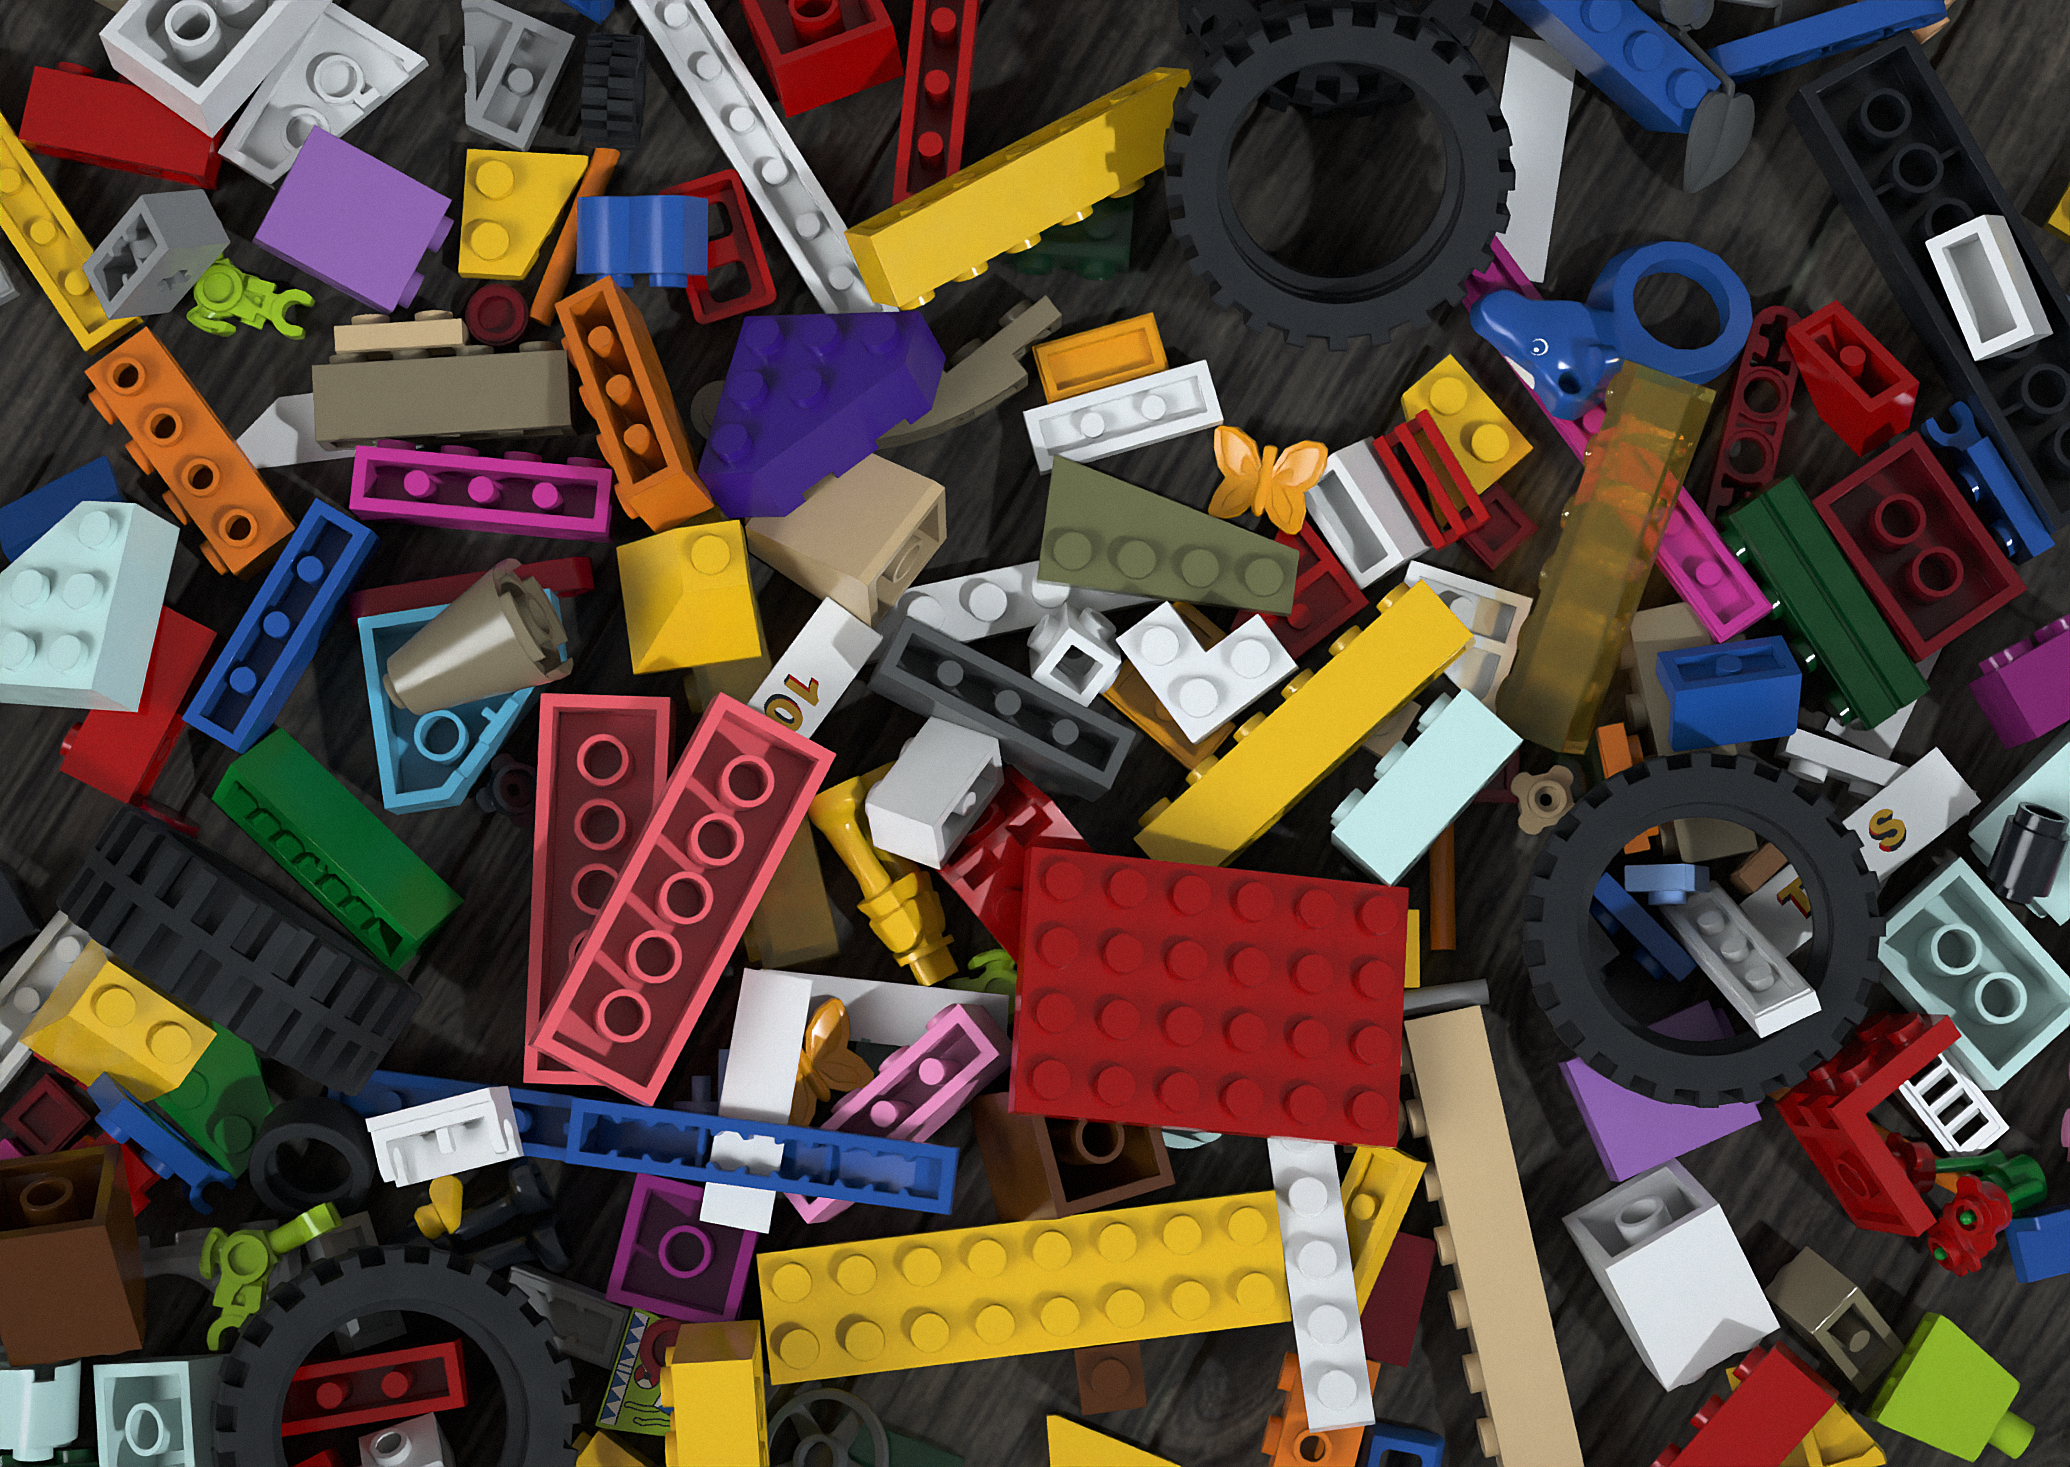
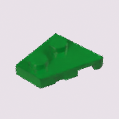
M212 1021L217 1035L178 1088L153 1100L213 1159L227 1170L235 1180H241L249 1172L248 1160L264 1118L277 1106L271 1100L267 1088L268 1079L261 1058L256 1056L253 1045L246 1043L233 1035L228 1029Z

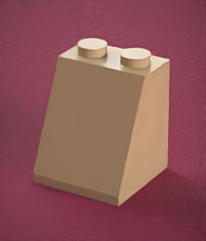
M872 453L839 478L831 472L802 493L806 502L787 516L745 517L744 523L746 524L745 530L749 552L820 600L824 601L826 597H829L875 631L946 540L947 528L945 487L932 479Z

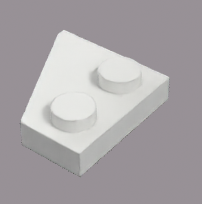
M1410 560L1403 582L1411 588L1422 578L1470 630L1476 640V644L1443 673L1460 690L1465 687L1492 713L1496 714L1533 599Z

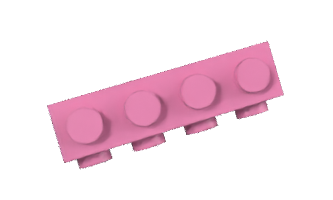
M950 1004L927 1023L926 1029L928 1032L911 1047L909 1045L903 1046L886 1058L878 1068L880 1074L865 1088H856L841 1098L831 1109L833 1116L819 1128L924 1142L1011 1065L1012 1041L983 1005ZM783 1192L807 1224L834 1221L855 1203Z

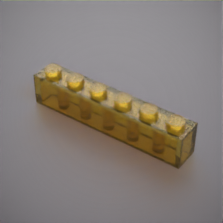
M1628 360L1624 361L1621 372L1616 373L1611 379L1605 394L1607 411L1599 433H1595L1591 437L1584 451L1583 467L1585 472L1577 494H1573L1568 499L1561 515V528L1563 532L1556 552L1546 560L1540 572L1539 588L1541 593L1532 615L1525 619L1519 630L1517 648L1520 651L1512 673L1502 681L1496 694L1495 707L1498 710L1496 716L1518 736L1560 753L1584 755L1717 391Z

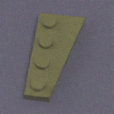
M1054 454L1037 583L1284 617L1291 616L1300 551Z

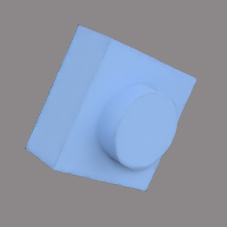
M1692 864L1625 866V891L1648 894V905L1651 906L1687 905V893H1710L1709 867Z

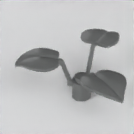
M1637 0V6L1650 18L1669 25L1667 33L1721 81L1719 85L1720 92L1712 91L1702 99L1689 130L1683 192L1688 194L1696 193L1721 178L1742 157L1749 144L1754 127V103L1750 95L1743 92L1735 93L1734 81L1687 34V31L1700 29L1709 21L1714 9V0ZM1718 0L1762 8L1776 7L1774 16L1775 28L1822 14L1829 0Z

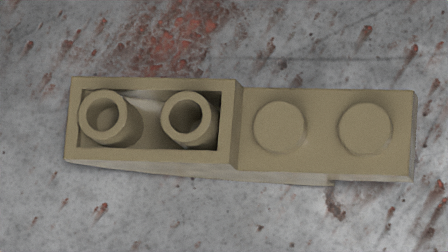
M1045 295L1034 305L1028 299L1021 301L999 320L998 323L1003 329L984 344L979 338H975L958 350L949 360L953 368L947 373L942 370L932 410L911 425L905 419L896 424L875 440L879 447L877 450L903 446L945 433L994 409L1028 386V373L1018 361L1032 351V346L1041 344L1062 326V314Z

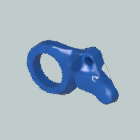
M1672 241L1644 242L1625 248L1609 259L1592 285L1586 303L1556 299H1532L1508 287L1498 286L1490 288L1473 302L1470 310V324L1474 331L1488 340L1504 355L1519 376L1541 398L1546 409L1553 417L1569 421L1582 417L1603 400L1617 395L1657 390L1686 389L1711 381L1724 373L1736 360L1746 343L1753 323L1750 294L1736 273L1718 255L1690 242ZM1659 272L1679 273L1698 282L1711 295L1719 311L1720 331L1717 339L1712 344L1696 350L1674 349L1655 340L1642 327L1634 311L1633 290L1636 283L1644 277Z

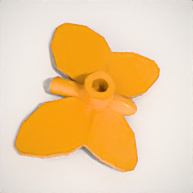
M1224 424L1218 426L1214 433V451L1217 465L1224 474L1225 479L1213 495L1208 507L1209 515L1223 520L1238 517L1251 507L1254 516L1260 517L1266 511L1270 521L1286 534L1295 535L1301 530L1306 514L1304 493L1317 485L1327 465L1328 448L1323 442L1304 440L1285 448L1277 460L1278 447L1266 445L1263 450V457L1261 458L1256 441L1239 427Z
M831 997L817 1007L805 1027L804 1050L801 1047L788 1123L808 1126L815 1115L817 1099L821 1102H829L831 1097L830 1089L848 1093L859 1087L865 1088L875 1079L874 1072L860 1056L847 1049L851 1034L849 1016L839 998Z

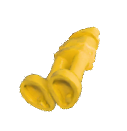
M895 760L862 776L846 780L816 795L807 813L812 823L823 832L857 879L865 897L857 907L871 919L869 922L871 929L894 952L892 955L900 967L909 964L919 986L928 987L959 971L947 947L948 944L955 940L952 934L942 937L946 923L939 894L937 891H933L929 872L921 871L914 860L873 845L869 818L865 813V802L871 787L878 780L884 779L897 762Z

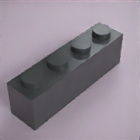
M907 615L892 632L866 688L927 719L933 716L997 738L1000 756L1092 803L1110 790L1136 735V732Z

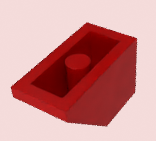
M1837 299L1787 329L1785 337L1819 417L1859 457L1864 456L1909 428L1920 382Z

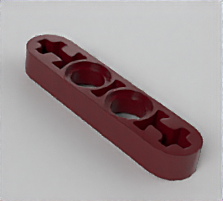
M1785 306L1765 308L1753 318L1746 343L1739 355L1702 508L1703 514L1718 534H1721L1724 530L1716 519V511H1723L1729 506L1734 488H1722V479L1736 487H1756L1757 489L1773 479L1799 368L1788 343H1783L1777 350L1772 366H1784L1786 368L1785 374L1772 367H1751L1750 362L1752 359L1760 364L1766 358L1769 339L1759 335L1760 330H1767L1775 321L1782 324L1781 332L1782 335L1786 336L1787 329L1802 320L1794 310ZM1763 380L1775 388L1778 398L1777 405L1772 412L1766 414L1756 413L1746 405L1744 389L1749 382ZM1741 440L1750 441L1761 449L1763 464L1758 472L1743 474L1736 471L1731 465L1729 451L1735 442ZM1746 491L1743 495H1741L1740 501L1748 497L1751 493Z
M569 557L523 564L513 570L521 581L534 576L543 589L550 588L559 600L578 597L596 591L592 559L589 557ZM489 570L350 593L346 595L350 628L359 630L357 618L451 604Z

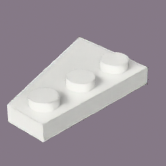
M331 2L266 76L218 153L229 163L272 189L277 190L284 182L314 125L338 138L342 137L429 66L424 57Z

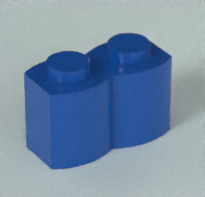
M684 195L577 198L576 274L596 276V282L610 275L621 289L634 288V277L649 276V287L687 288V276H707V198Z

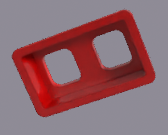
M727 169L661 190L658 195H684L707 198L708 206L721 203L727 207L733 230L727 237L708 242L707 273L714 268L740 262L745 265L751 283V291L747 295L718 303L711 297L706 276H687L686 292L695 320L700 324L708 325L773 304L777 293L739 173L734 169Z

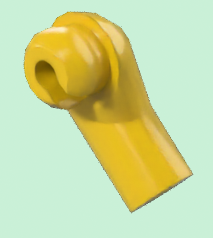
M455 1174L434 1178L429 1188L432 1203L421 1206L415 1211V1220L424 1237L428 1240H435L447 1231L451 1235L461 1224L463 1185Z

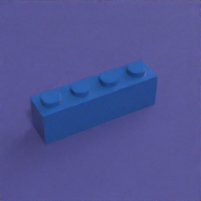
M1499 0L1647 131L1688 134L1693 117L1702 99L1708 93L1716 91L1721 83L1716 76L1632 0Z
M315 498L182 717V720L241 754H245L261 742L346 604V595L353 592L383 540L371 529Z

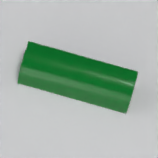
M282 727L231 763L211 798L395 973L436 936L464 902L449 885Z

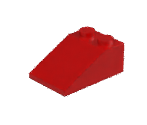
M738 0L767 76L787 118L904 75L894 26L881 0Z

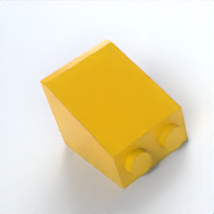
M91 938L18 1040L88 1087L105 1071L143 1103H146L178 1088L215 1038L217 1032L208 1018L195 1011L193 1007L175 995L169 994L153 983V980L127 965L115 953Z

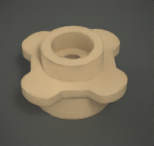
M1556 765L1545 774L1532 776L1527 772H1522L1514 777L1510 789L1512 794L1519 799L1518 809L1521 815L1518 818V825L1522 831L1530 835H1536L1542 831L1543 827L1556 825L1559 819L1575 805L1570 790L1573 774L1568 768ZM1542 794H1548L1551 797L1552 801L1549 806H1543L1540 803Z

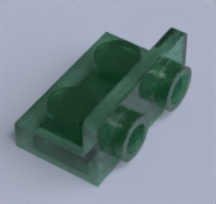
M1135 194L1119 198L1105 197L1092 204L1093 213L1087 218L1066 226H1059L1057 223L1040 232L1041 241L1033 247L1013 254H1007L1004 251L1003 263L1015 264V272L1032 276L1051 275L1052 268L1078 270L1077 276L1079 278L1092 281H1111L1115 279V273L1128 274Z

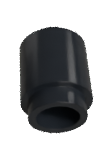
M2019 803L2015 815H2008L1986 872L1987 877L1996 882L1994 891L2009 900L2023 904H2031L2034 897H2048L2070 841V836L2065 833L2070 820L2052 809L2033 803Z

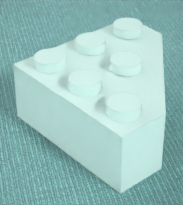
M82 501L0 573V703L138 712L180 528L136 503Z

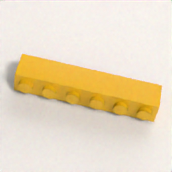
M1157 67L844 231L872 302L899 307L901 311L920 307L935 297L933 289L950 280L962 282L972 279L985 272L989 267L987 260L1005 251L1007 254H1013L1029 249L1041 241L1039 233L1057 223L1059 226H1066L1079 222L1093 213L1092 204L1107 196L1119 198L1142 188L1145 185L1143 177L1160 168L1165 171L1163 149L1165 131L1168 128L1170 129L1173 118L1172 104L1179 87L1186 88L1192 78L1189 69Z
M1422 578L1411 588L1405 582L1400 583L1376 606L1381 615L1364 631L1358 625L1351 627L1329 648L1328 651L1334 656L1332 660L1316 674L1310 668L1305 669L1282 690L1281 695L1286 701L1271 715L1266 717L1260 711L1247 720L1233 735L1238 744L1221 760L1212 754L1197 765L1185 779L1191 787L1179 798L1171 803L1167 797H1164L1154 804L1138 820L1143 830L1133 839L1152 860L1227 868L1476 644L1474 635Z

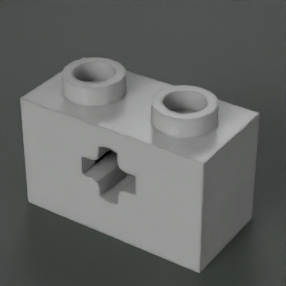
M203 189L145 194L138 198L83 264L82 268L109 320L169 313L231 242Z

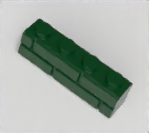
M1793 474L1781 475L1770 480L1748 497L1718 515L1716 519L1724 530L1719 535L1741 565H1747L1759 584L1757 586L1773 606V609L1767 616L1772 620L1780 617L1793 636L1787 642V646L1796 663L1807 674L1815 670L1826 687L1827 692L1821 695L1822 702L1831 717L1840 726L1844 727L1849 724L1853 730L1859 731L1874 729L1896 714L1898 710L1908 706L1931 689Z

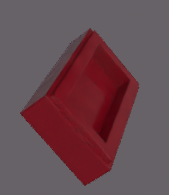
M1397 1231L1360 1316L1365 1357L1407 1368L1437 1248L1436 1241Z

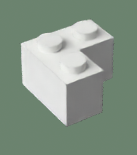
M1166 601L1115 639L1190 741L1195 745L1200 744L1300 669L1259 614L1255 615L1209 651H1206L1174 606Z

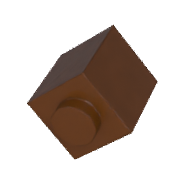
M1139 1340L1074 1348L1082 1416L1148 1407Z

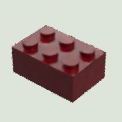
M1914 431L1811 501L1813 507L1915 664L1923 661L2028 589L1917 431Z

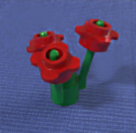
M1892 1132L1886 1139V1146L1919 1195L1932 1190L1937 1173L1983 1171L1984 1174L1980 1178L1967 1174L1957 1180L1958 1192L1953 1201L1943 1206V1215L1939 1217V1222H1936L1926 1230L1929 1235L1928 1246L1933 1257L1944 1269L1952 1271L1958 1277L1965 1276L1968 1273L1967 1269L1973 1273L1980 1270V1260L1987 1256L1988 1251L1996 1247V1233L2006 1229L2012 1217L2018 1216L2020 1211L2042 1203L2047 1196L2045 1175L2039 1164L2028 1155L2023 1154L2007 1160L2003 1152L1997 1149L1981 1156L1935 1159L1931 1148L1923 1141L1905 1142L1900 1132Z

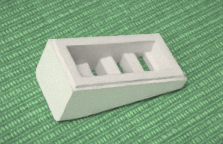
M1947 1048L1932 1060L1935 1067L1919 1081L1912 1085L1907 1080L1892 1093L1948 1158L1978 1156L2007 1131L2009 1127ZM1945 1076L1952 1085L1927 1105L1921 1096ZM1959 1096H1962L1968 1105L1943 1125L1937 1115ZM1978 1115L1985 1124L1959 1146L1952 1135L1974 1116Z

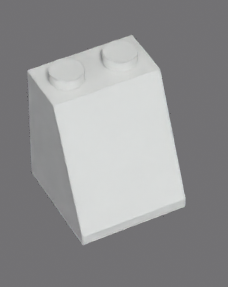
M1676 1158L1638 1174L1562 1218L1568 1232L1644 1364L1667 1392L1680 1385H1687L1697 1381L1706 1373L1707 1369L1735 1353L1745 1352L1754 1348L1761 1342L1764 1336L1780 1328L1719 1203Z

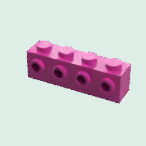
M387 439L378 440L377 447L356 445L349 509L361 520L614 544L618 497L614 485L619 483L612 469H605L606 463L604 461L571 457L567 459V465L542 463V456L517 451L504 452L503 459L479 457V450L453 445L441 446L440 453L415 451L416 445L413 443Z

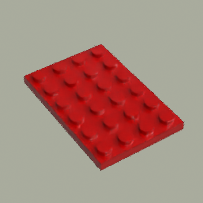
M1033 846L1025 850L1008 1114L1387 1150L1396 1148L1409 888L1396 886L1389 888L1387 885Z

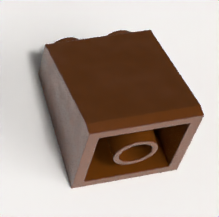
M1010 1085L977 1094L968 1102L999 1222L1061 1219L1176 1184L1161 1128L1008 1114Z
M120 1143L0 1160V1335L10 1366L52 1364L60 1360L102 1354L116 1355L129 1350L143 1349L149 1301Z

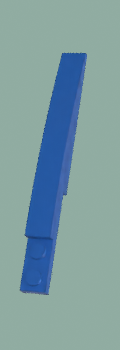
M382 1069L374 1071L359 1095L348 1096L343 1092L328 1089V1098L349 1105L365 1119L489 1087L508 1086L524 1156L565 1161V1163L940 1214H952L960 1150L957 1147L791 1123L787 1125L720 1116L718 1113L662 1105L643 1106L637 1102ZM730 1131L739 1133L743 1140H752L754 1135L775 1137V1144H784L780 1170L771 1171L769 1176L749 1173V1166H740L735 1171L722 1169L718 1162H710L714 1136H720L724 1132Z

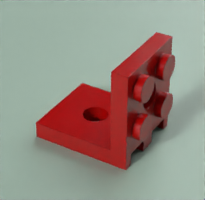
M1009 764L1003 769L1005 783L942 869H933L961 897L1018 965L1025 850L1033 846L1088 853L1095 852L1056 804L1013 765Z
M1884 1010L1863 1020L1854 1030L1857 1035L1855 1039L1839 1050L1830 1061L1823 1060L1808 1071L1810 1075L1807 1076V1079L1797 1084L1776 1101L1774 1105L1858 1229L1919 1237L1935 1224L1937 1220L1866 1114L1962 1037V1035L1948 1015L1919 1014L1917 1011L1910 1013H1888V1011Z

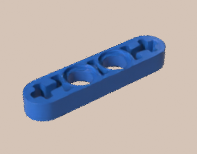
M1863 0L1716 46L1705 51V53L1734 81L1735 85L1882 41L1894 37L1909 28L1911 31L1930 26L1946 18L1947 11L1944 0Z

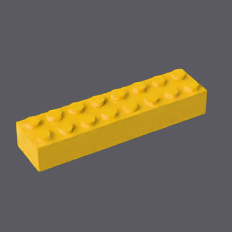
M1273 1189L1087 1211L1056 1220L998 1222L763 1251L756 1254L771 1385L1292 1321L1276 1192Z

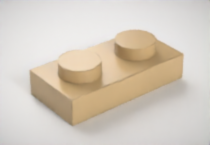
M443 310L418 312L415 314V321L390 323V317L381 314L358 315L351 318L352 325L334 326L335 352L337 354H365L368 356V362L393 360V352L406 349L428 350L431 352V358L456 356L457 348L471 345L470 331L461 318L453 319L452 312Z

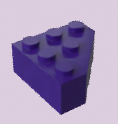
M920 311L745 316L697 472L727 518L787 516L806 502L802 493L831 472L839 478L879 448L875 440L903 419L911 425L932 410L946 357Z

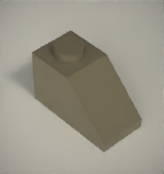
M1808 1246L1792 1262L1784 1265L1778 1271L1772 1283L1763 1291L1765 1297L1783 1319L1861 1394L1906 1348L1859 1287Z

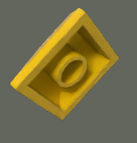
M740 520L676 528L616 547L634 675L762 657L745 531Z

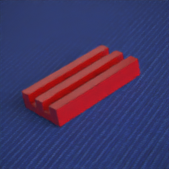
M1425 409L1416 414V417L1409 422H1403L1393 428L1394 431L1388 435H1382L1372 441V444L1434 549L1439 552L1493 520L1431 413ZM1424 430L1472 510L1474 515L1466 520L1462 519L1414 438V435ZM1402 443L1451 525V529L1444 533L1441 532L1395 454L1393 448Z

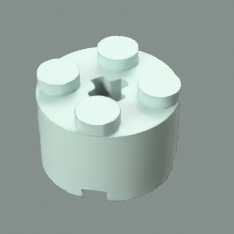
M0 1345V1449H13L12 1457L16 1460L44 1461L53 1458L54 1448L66 1447L72 1444V1441L78 1437L81 1358L67 1359L66 1361L60 1360L52 1364L11 1367L4 1345Z

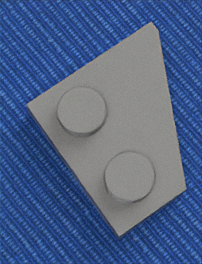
M462 0L465 27L463 58L467 92L465 93L466 125L470 131L518 152H528L577 47L578 41L576 36L494 0Z

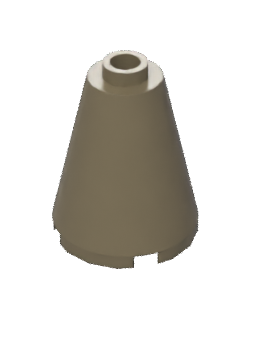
M507 558L497 563L387 659L388 673L383 675V683L390 699L399 709L407 707L415 715H423L558 681L571 674L573 668L572 657L561 662L557 647L568 641L563 625L552 603L534 576L521 581L513 572L514 569L522 565L518 560Z

